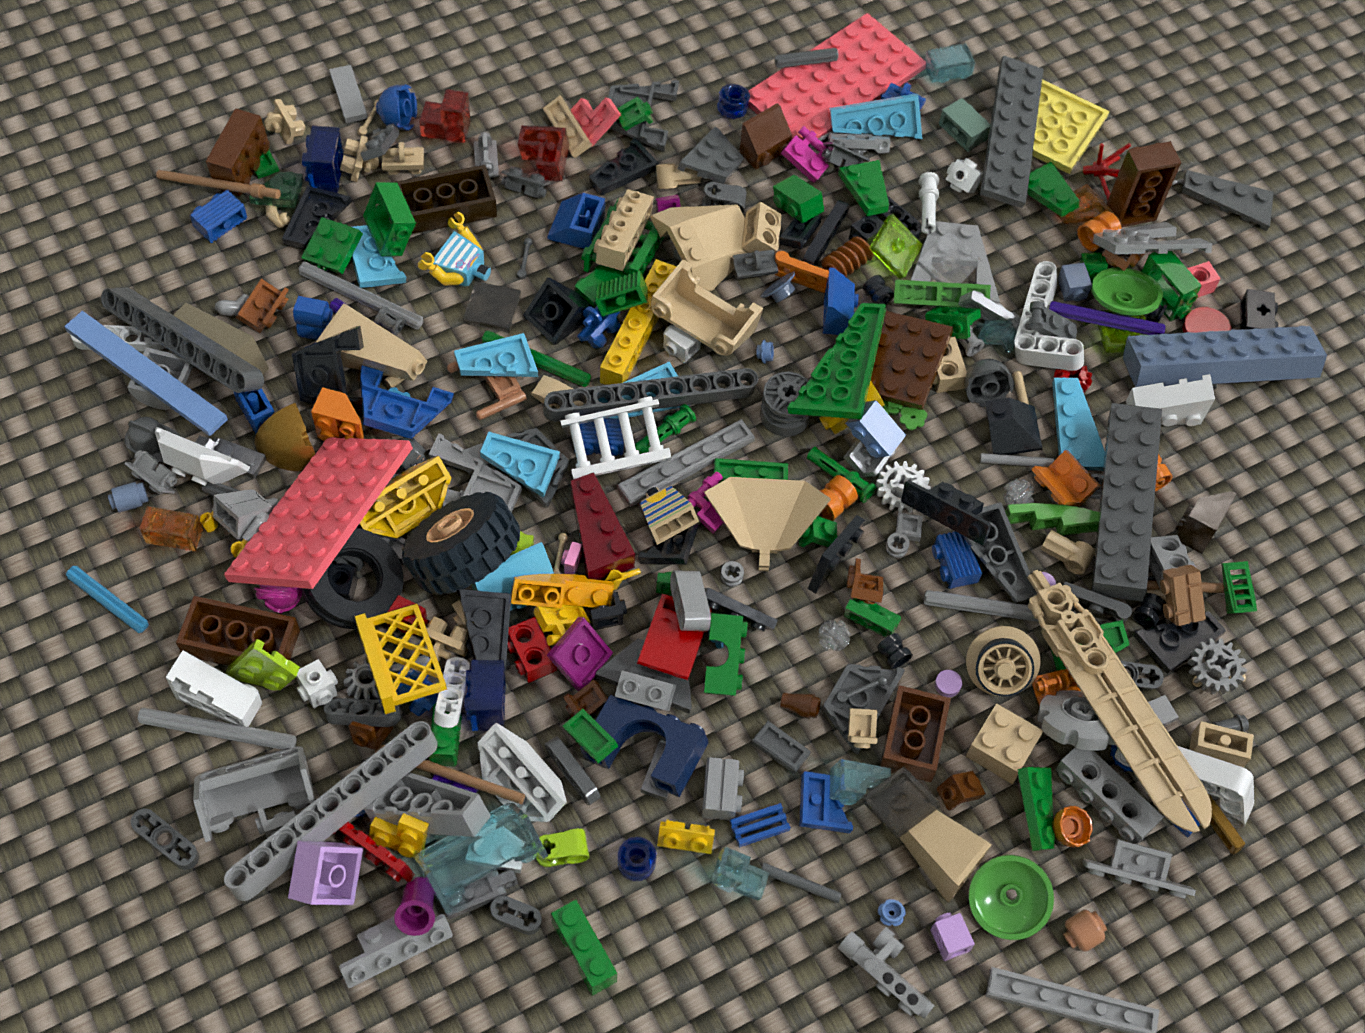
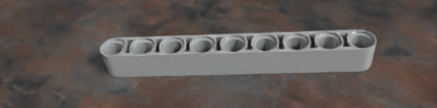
M422 721L411 724L233 865L226 872L224 882L235 898L240 901L252 899L294 865L298 841L323 842L436 751L438 744L429 724Z

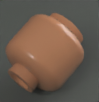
M1082 910L1065 921L1067 932L1063 935L1072 949L1077 946L1081 951L1087 952L1105 940L1104 932L1107 931V928L1095 911L1091 913L1088 910Z

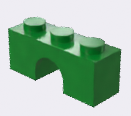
M711 613L709 640L723 642L728 649V658L720 666H706L704 693L736 696V690L742 689L743 675L738 674L739 664H744L745 648H740L741 637L746 638L748 625V622H743V616Z
M577 900L552 912V925L564 946H568L577 963L578 972L591 995L593 996L617 983L618 973Z

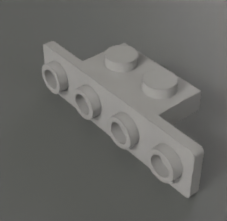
M1116 839L1110 865L1083 858L1082 864L1088 868V873L1104 877L1106 872L1116 875L1115 880L1131 884L1132 880L1143 882L1142 887L1158 891L1159 887L1170 889L1169 894L1180 898H1186V894L1195 896L1196 890L1192 887L1166 880L1172 854L1169 852Z
M444 914L435 917V923L430 931L419 936H411L401 932L395 924L394 917L358 934L357 937L365 953L341 964L339 969L348 988H352L451 938L453 934Z

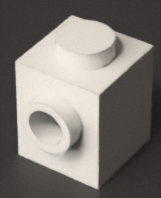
M670 325L664 331L663 347L668 354L676 356L683 363H686L700 350L701 342L678 327Z

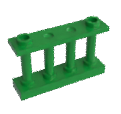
M618 200L614 206L609 207L607 218L590 246L584 248L581 259L584 261L583 271L588 272L593 262H596L597 253H594L595 243L597 239L601 240L603 228L605 225H609L610 215L612 211H616ZM650 220L644 228L650 230V233L641 234L637 243L642 244V247L634 248L630 256L634 258V261H629L623 269L626 275L628 273H636L638 270L643 276L665 237H660L653 222Z

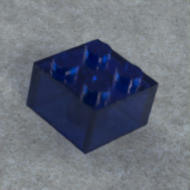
M312 125L310 135L307 134L306 136L307 152L302 154V166L306 167L305 180L309 181L311 187L338 193L342 175L340 167L344 156L340 128Z
M471 660V670H466V721H471L472 731H489L495 723L505 727L506 676L504 660Z

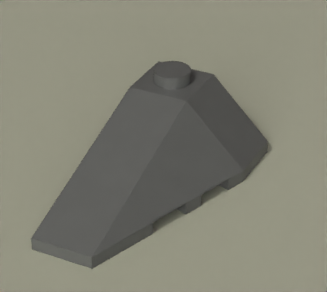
M999 502L983 507L982 512L977 516L991 523L987 543L980 545L965 536L964 539L1015 603L1036 596L1037 592L1027 578L1030 575V571L1002 503Z

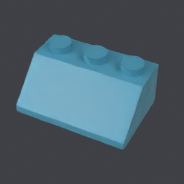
M540 542L511 555L493 573L491 572L481 581L473 583L472 589L511 594L514 577L532 574H554L543 543ZM511 604L510 611L515 608H524L527 605Z

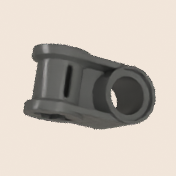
M710 182L705 185V197L702 200V206H711V200H714L713 206L738 205L742 214L744 213L747 195L745 188L717 182Z

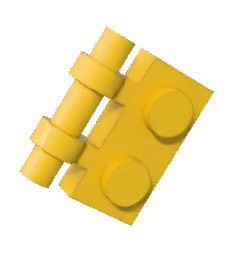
M562 605V608L536 606L533 611L542 631H552L554 634L547 636V644L549 646L556 645L578 617H584L590 623L582 606Z

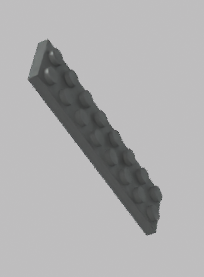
M1004 55L999 64L980 195L1023 208L1027 198L1044 69Z

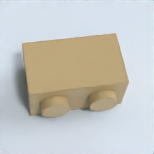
M1201 721L1192 732L1189 750L1244 768L1251 759L1254 735Z

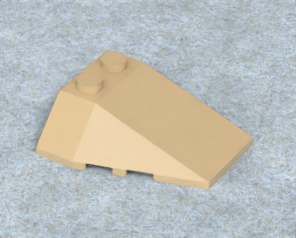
M738 205L671 207L650 216L660 237L669 234L681 259L693 265L690 270L694 278L697 276L701 278L699 286L709 292L734 270L733 255L749 253L742 249L745 217Z

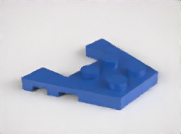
M363 365L361 367L360 385L363 425L412 439L452 402L454 393L432 387L427 402L378 388L382 380L383 371Z

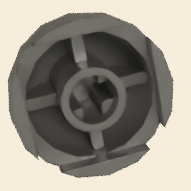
M988 358L979 360L969 367L964 379V387L970 402L973 403L974 401L979 403L981 407H986L985 401L1006 398L1009 391H1013L1014 381L1006 365L998 360Z

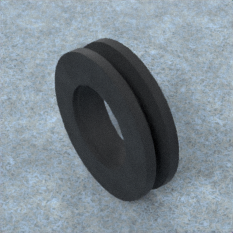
M356 528L335 559L340 556L349 555L358 557L366 562L373 570L377 581L376 591L373 596L359 602L346 600L341 597L329 583L327 576L328 568L313 589L301 588L306 602L316 615L329 624L345 629H358L355 620L357 615L365 613L366 618H371L387 613L398 595H401L404 583L402 565L393 548L378 535Z

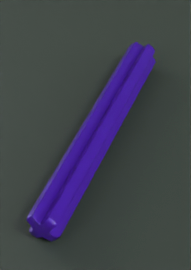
M1051 301L1048 308L1064 318L1146 335L1165 333V324L1055 301Z

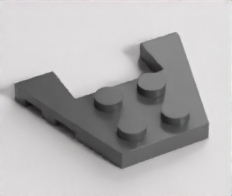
M672 80L671 84L652 82V85L639 86V83L611 86L608 98L612 100L616 108L636 97H639L644 103L647 101L651 107L653 98L676 101L679 81ZM619 118L610 127V129L633 139L636 138L638 141L657 150L665 151L668 130L646 127L647 122L643 121L625 131Z

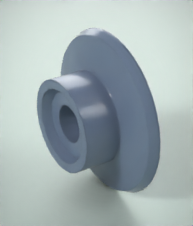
M790 272L774 282L760 297L772 296L776 303L785 299L795 290L790 282L795 276V272Z

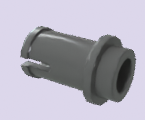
M1235 714L1233 718L1212 723L1241 732L1249 730L1246 716H1240V714Z

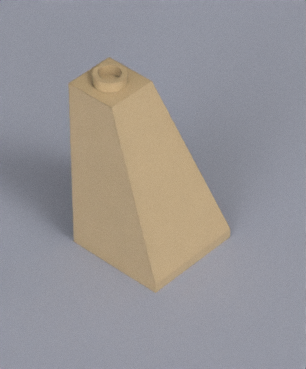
M344 303L316 341H321L355 326H361L364 348L361 350L340 351L343 367L361 370L363 365L383 371V375L414 381L423 372L425 364L428 362L419 350Z
M906 792L902 798L897 796L888 807L890 814L887 821L943 898L950 902L980 865L991 844L909 792Z

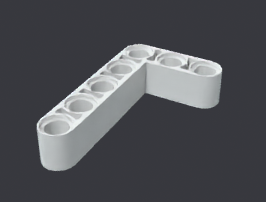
M1043 261L1035 268L1014 340L1016 360L1024 365L1075 371L1084 365V346L1081 341L1045 336L1029 327V318L1032 317L1030 303L1041 301L1044 303V307L1049 308L1057 287L1055 264Z
M1177 746L1204 785L1207 793L1220 797V809L1232 826L1236 829L1244 828L1254 806V781L1252 773L1243 767ZM1117 749L1115 758L1120 763L1130 767L1120 750Z

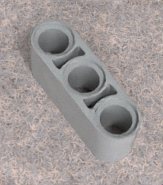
M673 570L670 587L680 630L708 631L711 623V614L700 572Z

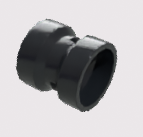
M875 275L868 279L862 289L867 296H871L873 304L886 305L893 299L894 292L885 285L886 282L881 275Z
M1146 593L1143 601H1140L1141 606L1135 609L1132 617L1140 626L1152 629L1159 622V615L1164 613L1163 604H1166V602L1156 594Z
M898 633L889 635L877 645L879 652L888 657L887 663L891 669L901 667L913 656L908 647H903V640Z

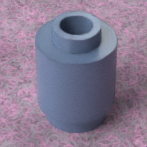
M132 482L111 488L112 494L108 495L111 508H117L119 513L141 507L143 503L149 502L143 482L138 484Z

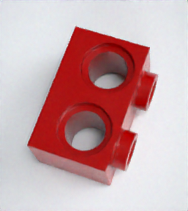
M536 617L509 627L507 650L509 654L514 653L517 659L514 663L520 676L524 675L529 683L557 671V667L547 656L551 648L547 644V640ZM522 637H527L530 639L528 642L525 643L518 641ZM532 659L541 661L536 665L528 663Z

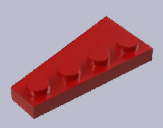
M347 822L337 830L345 836L343 841L346 844L363 848L367 852L364 857L372 864L378 866L381 863L388 869L385 873L399 883L403 879L408 883L415 876V873L400 858L397 859L382 845L378 847L376 842L368 835L354 829L355 827L350 822Z

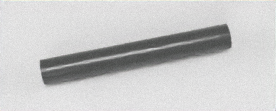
M767 863L763 864L760 872L835 903H839L842 894Z

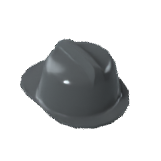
M140 417L134 421H129V429L125 435V444L134 453L139 450L147 451L159 462H164L155 435L156 427L175 435H180L151 417Z

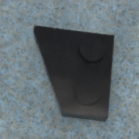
M698 523L658 545L653 539L654 545L649 551L639 554L638 559L640 563L686 565L699 527Z

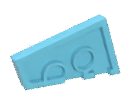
M524 333L454 351L461 376L538 377V370Z
M488 432L480 455L481 458L544 498L559 460L560 451Z

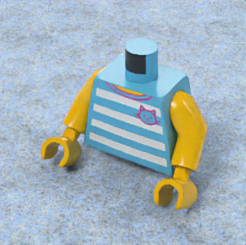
M456 212L454 217L458 223L453 218H450L448 225L452 229H458V232L454 231L435 257L431 253L425 252L421 256L422 259L418 262V267L421 270L429 269V273L445 286L462 285L466 287L470 285L475 276L486 281L490 276L491 268L484 265L483 249L467 226H463L465 220L463 214Z

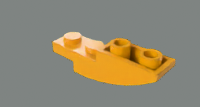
M576 574L523 575L514 577L511 604L562 608V605L594 608L607 605L610 607L614 584L612 581L587 579L585 575Z

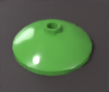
M1121 268L1103 270L1095 276L1092 283V293L1095 299L1109 311L1125 316H1141L1151 313L1160 306L1163 297L1160 285L1152 277L1127 268L1125 271Z
M1002 855L990 859L977 870L970 884L969 903L976 921L987 932L1002 939L1019 940L1034 935L1048 922L1053 911L1054 892L1049 877L1035 862L1018 855ZM1013 889L1016 891L1017 896L1011 899L1007 897L1006 892Z

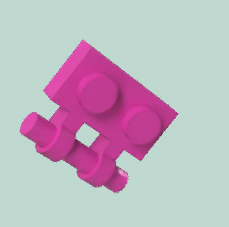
M803 126L798 133L804 139L801 140L796 135L781 154L811 182L815 183L829 166L823 160L824 157H822L823 150L828 147L823 145L813 130L809 131ZM809 143L819 151L817 154L808 146Z
M717 471L711 477L707 476L702 481L703 485L697 491H692L687 496L693 508L696 506L700 509L696 514L698 520L713 534L724 522L710 501L707 502L704 499L706 496L704 492L719 484L723 479L722 475Z

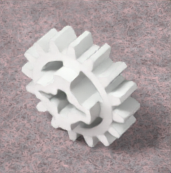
M896 461L893 464V468L886 465L884 472L880 471L876 482V488H878L877 497L883 496L881 503H889V510L898 507L899 513H902L903 508H907L909 513L912 512L913 508L901 502L906 481L910 480L927 490L931 489L928 486L930 479L928 477L923 478L924 470L916 471V464L908 467L907 461H904L903 466H899Z

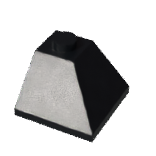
M547 277L523 316L548 340L557 345L583 325V321L586 319L583 315L584 309L588 306L594 307L576 291Z
M1012 398L985 401L993 454L1013 455L1042 450L1035 406Z

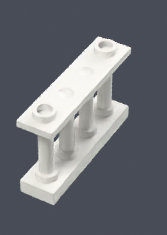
M652 397L638 399V404L580 416L579 413L565 415V420H561L562 428L570 427L578 464H575L576 468L571 469L573 479L593 472L595 476L670 460V449H664L663 445H660L652 408L659 407L658 399L653 400ZM641 410L643 411L650 442L649 452L639 454V450L635 448L628 413ZM614 416L619 418L626 453H624L625 458L616 460L611 455L604 423L605 418ZM592 421L595 424L602 455L601 463L591 465L590 461H587L579 424Z

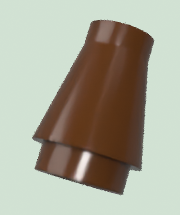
M784 692L780 707L808 720L810 718L816 719L820 710L821 698L815 697V694Z

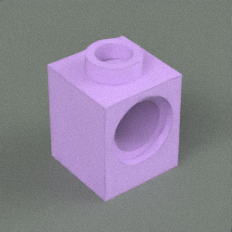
M946 913L937 917L930 931L943 960L947 961L970 952L974 946V941L961 913L953 916L951 913Z

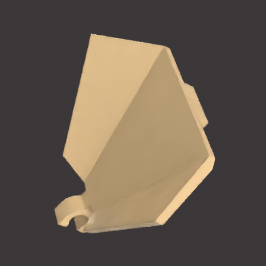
M729 477L704 492L738 545L752 550V552L759 553L758 571L769 572L770 553L777 554L778 551L790 550L831 501L830 497L806 481Z

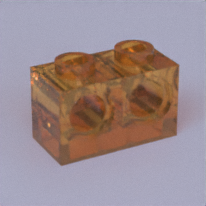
M148 506L139 528L145 542L148 544L196 551L203 531L199 517L196 514Z

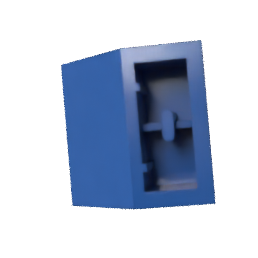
M581 193L562 201L547 239L583 249L589 247L601 228L605 217V198Z

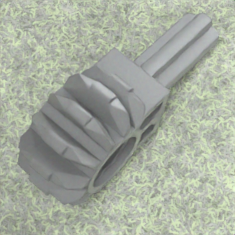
M422 655L416 659L415 663L426 666L430 658ZM365 658L362 665L355 661L353 664L354 669H347V678L344 679V686L348 687L346 690L348 696H354V699L364 698L370 700V698H374L375 700H380L368 660ZM394 664L390 667L389 671L398 673L405 665ZM367 678L373 680L370 684L361 683L364 679Z

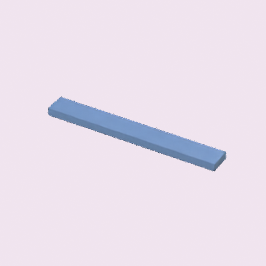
M81 311L64 326L68 333L207 435L211 436L228 420L223 412L84 311Z

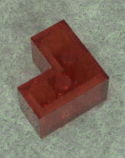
M446 89L442 103L425 101L420 118L421 136L465 143L471 124L468 92Z
M521 125L518 147L522 160H536L538 173L544 175L545 180L563 182L570 144L566 128Z

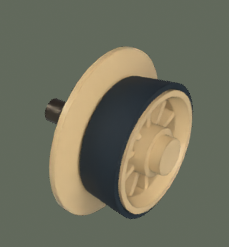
M997 626L983 631L972 641L966 656V666L971 680L982 691L994 696H1013L1027 689L1037 677L1040 669V654L1033 639L1022 630L1010 626Z

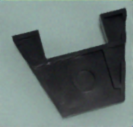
M355 326L292 353L300 401L314 405L322 387L345 393L348 397L340 351L361 350L364 348L361 326ZM348 397L357 415L363 417L361 397Z

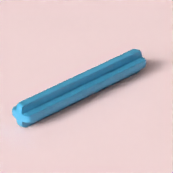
M72 566L66 572V576L70 581L136 632L143 633L148 628L149 623L144 617L79 567Z

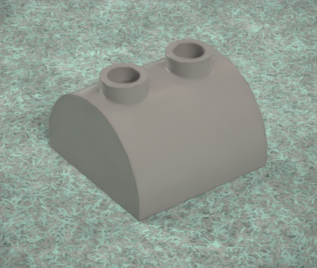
M146 347L143 353L144 356L184 385L186 384L194 365L176 354ZM130 380L127 388L138 401L156 409H172L134 380Z

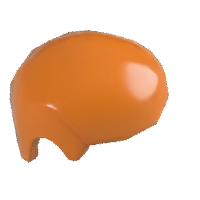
M1077 806L1064 807L1056 813L1052 822L1055 837L1064 846L1080 847L1090 841V835L1093 830L1092 819L1085 810Z

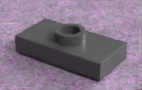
M769 721L765 723L751 743L794 775L811 754L810 750Z

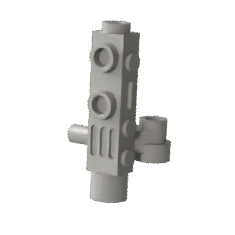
M886 927L872 945L876 949L872 951L860 937L851 931L838 949L878 981L876 987L885 995L890 996L892 993L901 1000L898 1005L907 1014L912 1016L915 1012L924 1019L933 1009L934 1005L885 962L889 956L895 959L904 948V945L894 938L895 934Z

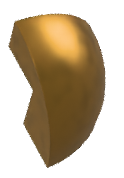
M296 403L274 413L261 425L256 433L255 447L257 451L265 455L267 462L280 469L303 471L315 455Z

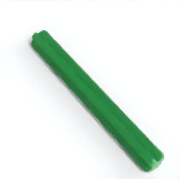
M487 330L482 336V343L505 337ZM530 348L537 367L583 387L589 385L591 374Z

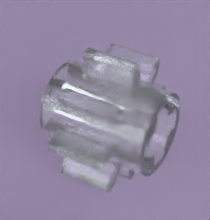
M1016 478L1003 487L1007 491L1003 496L1007 505L1034 502L1033 498L1030 497L1034 494V489L1026 480L1022 479L1019 481Z
M835 620L824 622L819 628V643L826 651L830 648L833 651L844 649L850 641L848 637L851 634L848 631L849 627L842 620L838 623Z

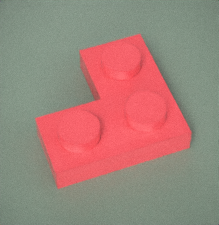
M606 97L595 110L583 98L571 109V112L592 143V147L621 116L612 100Z

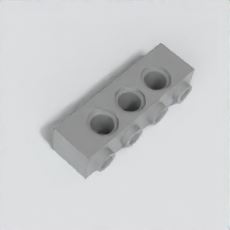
M1074 748L1061 760L1056 768L1061 780L1073 786L1078 791L1081 799L1095 807L1101 818L1116 827L1121 837L1127 842L1139 844L1164 817L1094 751ZM1082 772L1090 774L1092 779H1086ZM1102 791L1110 793L1112 799L1106 798ZM1122 810L1130 812L1133 818L1126 817Z

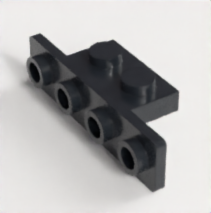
M910 480L905 482L901 497L903 504L980 545L987 543L991 523L977 516L983 510V502L975 499L970 494L954 488L949 483L941 482L927 490Z

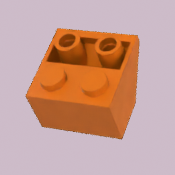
M322 387L311 411L317 437L322 441L331 437L364 439L361 420L347 395Z

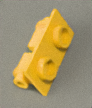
M667 819L666 822H660L657 846L711 854L715 829H710L708 825L691 824L690 830L685 829V823Z

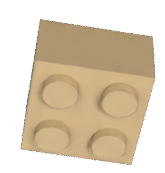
M996 703L973 741L966 757L1013 784L1018 776L1017 769L1023 767L1043 730Z

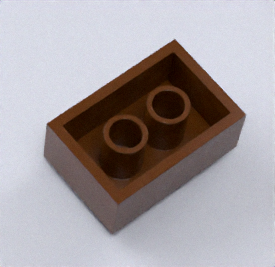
M235 108L206 159L211 178L250 184L254 171H257L260 166V156L262 153L266 154L270 146L260 115ZM229 191V192H231L232 194L237 195V196H240V197H241V195H242V193H240V192Z
M899 685L893 701L879 769L932 782L937 771L951 698Z

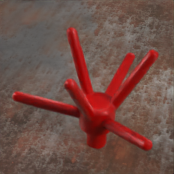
M1101 143L1099 145L1097 161L1093 165L1083 166L1084 175L1094 174L1095 177H1099L1107 200L1109 199L1110 192L1104 176L1108 175L1117 178L1120 169H1111L1109 165L1120 159L1118 155L1130 148L1131 143L1121 147L1103 161L1104 144Z

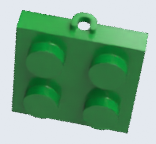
M322 217L301 258L305 262L316 265L324 271L328 269L343 275L363 233L359 229L350 227L347 224L344 225L341 222L338 223Z

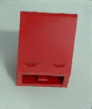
M662 594L637 664L688 680L705 631L680 630L672 596Z

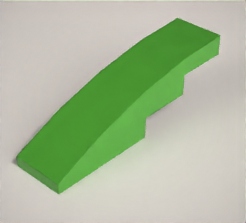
M895 280L894 303L961 307L958 304L960 296L973 290L981 292L990 300L991 285Z
M1027 503L1008 505L1005 511L1010 524L1030 522L1032 530L1056 528L1057 533L1062 536L1097 532L1099 512L1086 508L1059 504Z

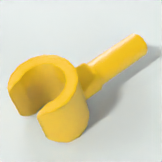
M639 568L623 573L618 570H611L605 581H612L614 584L613 590H617L623 580L639 575L641 571Z

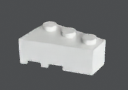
M1208 374L1202 376L1203 380L1187 382V378L1180 379L1179 384L1170 386L1157 383L1134 387L1131 389L1126 403L1127 405L1162 409L1161 425L1195 426L1203 422L1215 400L1211 376Z
M185 651L181 652L166 676L177 700L231 724L249 727L262 705L259 691L255 687L240 683Z

